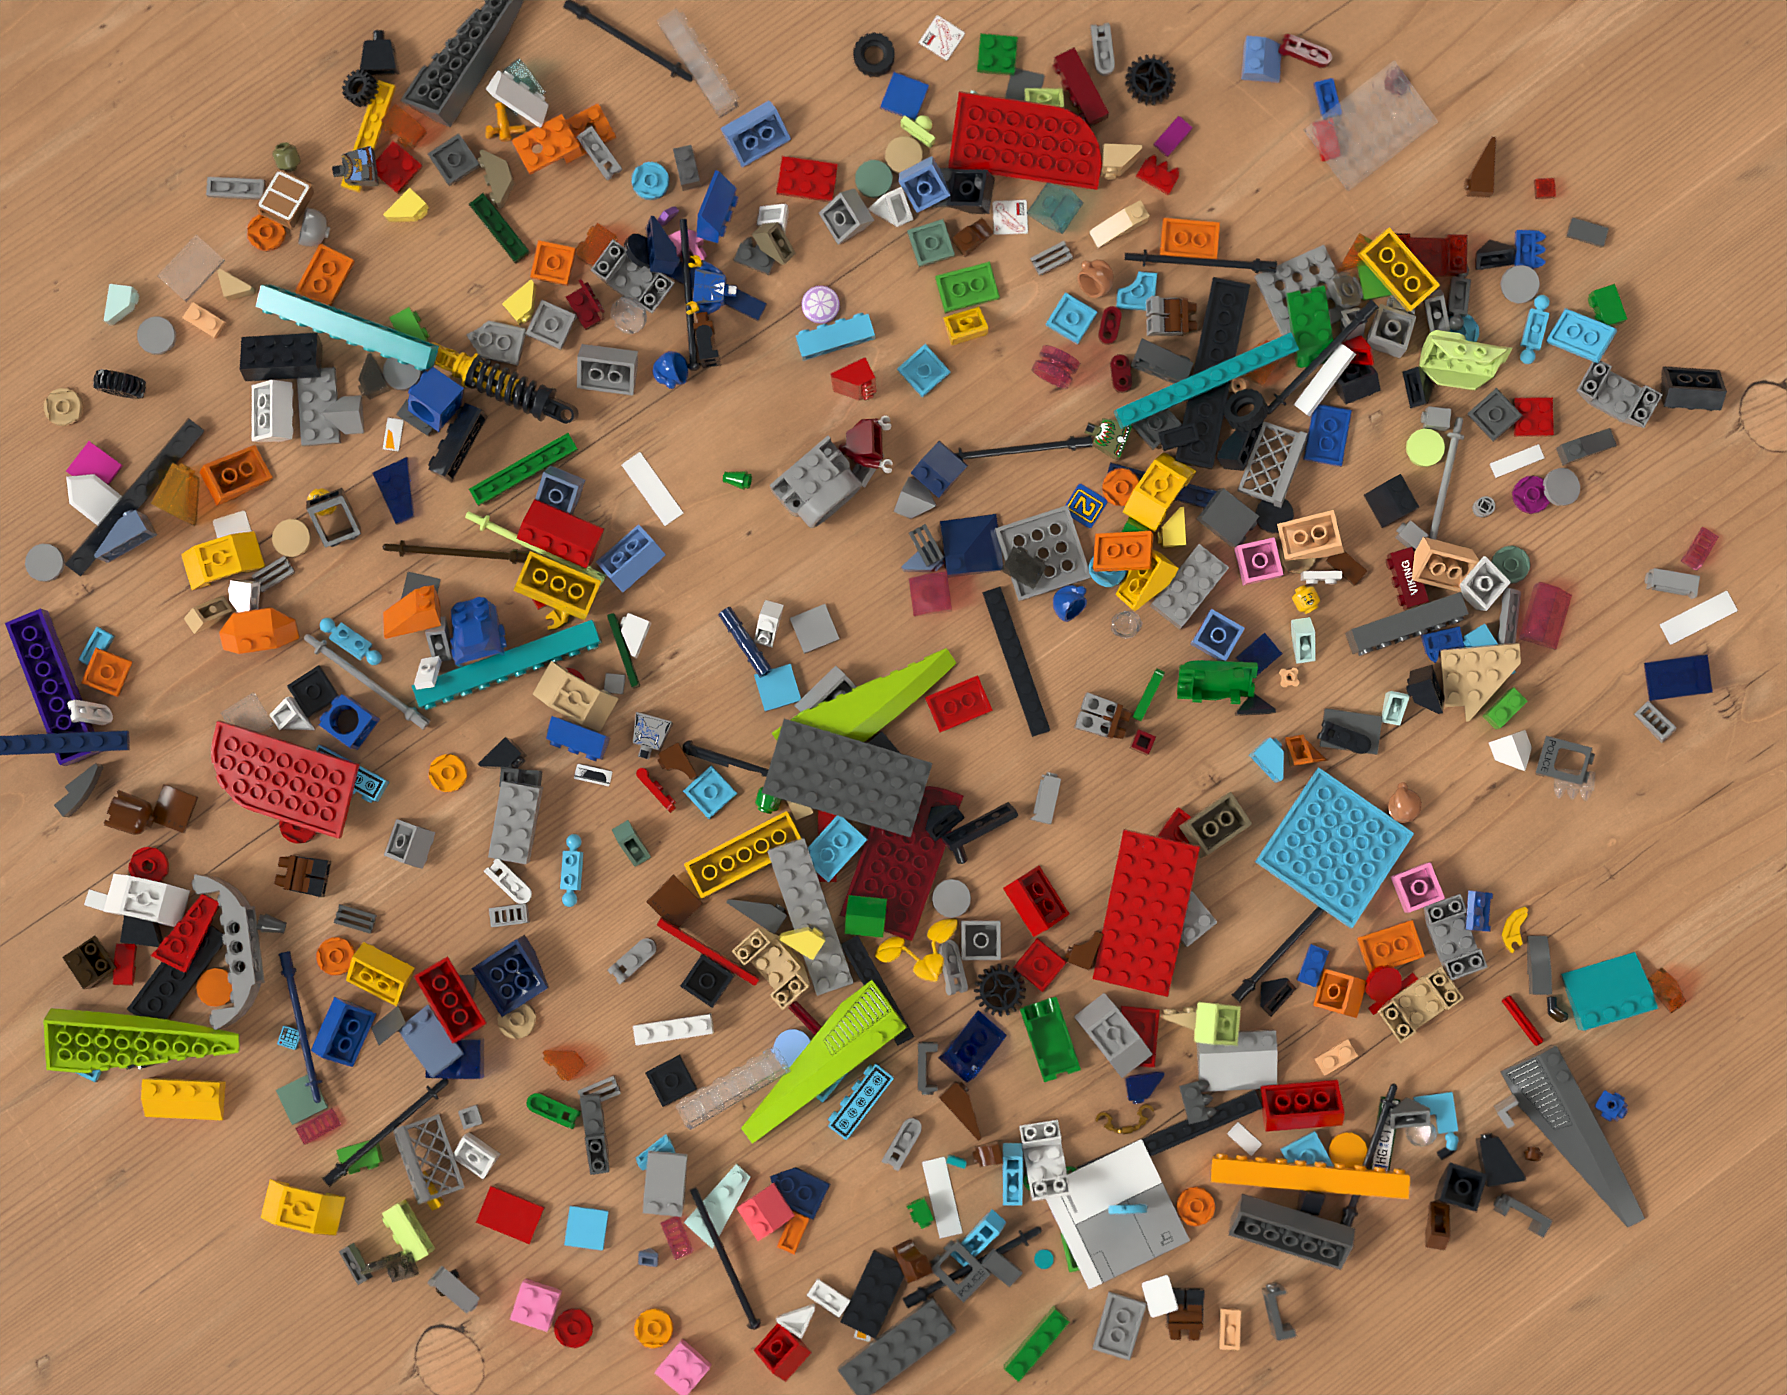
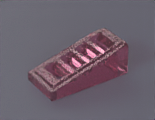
M1701 527L1682 557L1681 562L1697 571L1704 564L1719 536ZM1701 536L1705 537L1706 539L1710 540L1711 542L1708 543L1707 541H1705L1704 539H1702Z
M333 1108L298 1126L296 1131L303 1144L306 1145L339 1127L341 1123ZM328 1115L333 1123L332 1126L329 1125L325 1116ZM318 1120H322L326 1128L325 1130H323ZM314 1123L319 1132L318 1134L315 1133L311 1124ZM305 1127L308 1129V1131H309V1133H310V1135H311L310 1138L308 1137V1135H307V1133H306V1131H305V1129H304Z
M674 1216L660 1222L675 1260L694 1251L680 1217ZM677 1222L678 1226L668 1230L667 1226ZM680 1230V1234L671 1237V1233ZM683 1237L684 1241L674 1245L673 1241ZM686 1245L685 1249L677 1252L676 1248Z

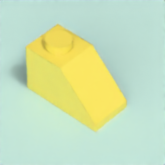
M409 188L383 215L389 222H414L425 217L429 207Z
M532 280L528 281L502 303L519 325L522 322H528L532 318L535 306L536 285Z
M1180 507L1162 526L1160 532H1157L1158 544L1161 543V548H1180L1186 546L1184 507Z
M805 927L783 932L779 936L780 941L811 960L815 958L825 942L824 933L815 927L813 929Z

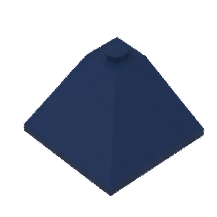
M996 514L940 521L947 578L1004 570L1002 551L995 528H998Z
M525 935L471 968L501 1017L509 1014L549 988L536 952Z

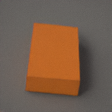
M792 1210L795 1216L787 1221L777 1247L795 1255L810 1218Z

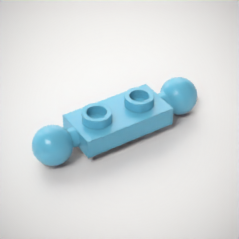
M1539 295L1535 298L1534 305L1536 309L1531 308L1528 313L1520 346L1526 347L1520 354V359L1524 364L1534 362L1536 355L1533 350L1539 351L1542 345L1550 314L1544 312L1550 304L1549 298L1545 295Z
M331 618L321 620L320 629L325 633H332L329 636L331 641L360 661L366 656L367 662L371 665H378L381 662V653L377 650H370L372 643L342 622L336 627L334 620Z
M571 834L567 837L566 844L570 849L569 851H563L560 889L566 890L562 897V902L567 907H573L577 903V896L574 890H581L583 852L577 851V848L582 843L580 836L577 834Z

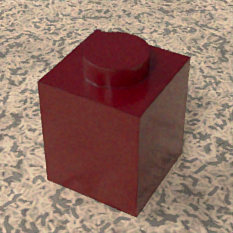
M1138 729L1129 748L1147 756L1151 751L1156 736Z

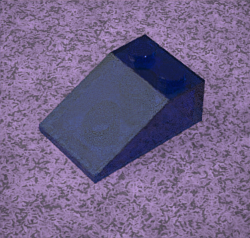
M1708 654L1644 663L1649 701L1713 693Z
M978 1010L946 1046L938 1059L968 1083L977 1076L1007 1035Z
M462 1039L457 1043L464 1054L434 1077L443 1079L484 1078V1039ZM425 1069V1078H432Z

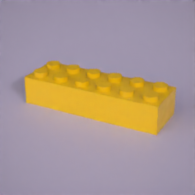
M785 811L684 863V866L701 899L771 864L767 850L801 839L802 837L789 812Z

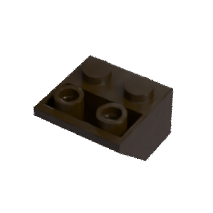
M96 935L62 957L82 989H91L117 968Z

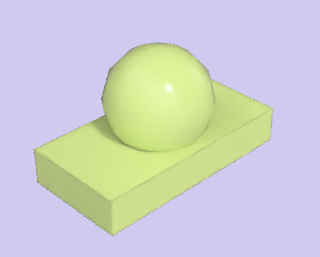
M906 116L902 118L901 128L929 148L934 145L935 137L928 133L932 129V121L928 116H919L914 122Z

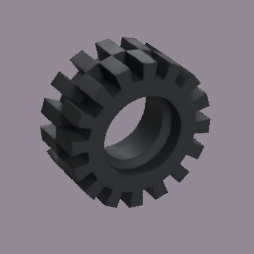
M358 69L356 72H351L352 76L349 74L346 76L348 80L343 82L346 85L342 86L344 90L342 94L345 99L355 106L366 107L367 103H372L371 99L375 100L374 94H378L376 89L379 88V85L373 76L364 70ZM364 83L362 90L357 93L358 88Z

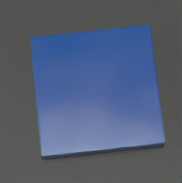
M894 72L880 108L902 117L906 116L910 120L915 121L929 85Z

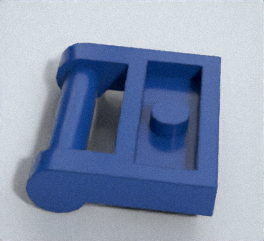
M1468 891L1466 930L1490 932V901L1493 899V893Z

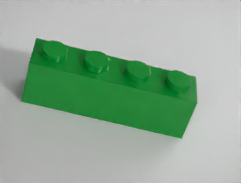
M1053 1306L1003 1365L1004 1370L1016 1381L1020 1382L1069 1324V1319Z

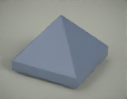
M651 1248L639 1251L638 1264L658 1267V1253Z

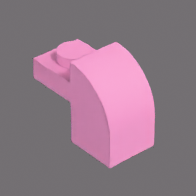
M688 230L689 252L691 251L693 256L698 255L701 260L705 261L704 258L707 255L704 249L700 247L704 244L703 239L696 237L697 233L695 231ZM677 231L668 237L676 247L677 256L680 257L682 256L680 231Z

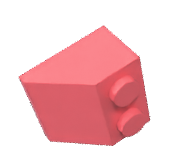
M774 1183L737 1207V1210L757 1241L769 1235L795 1216Z

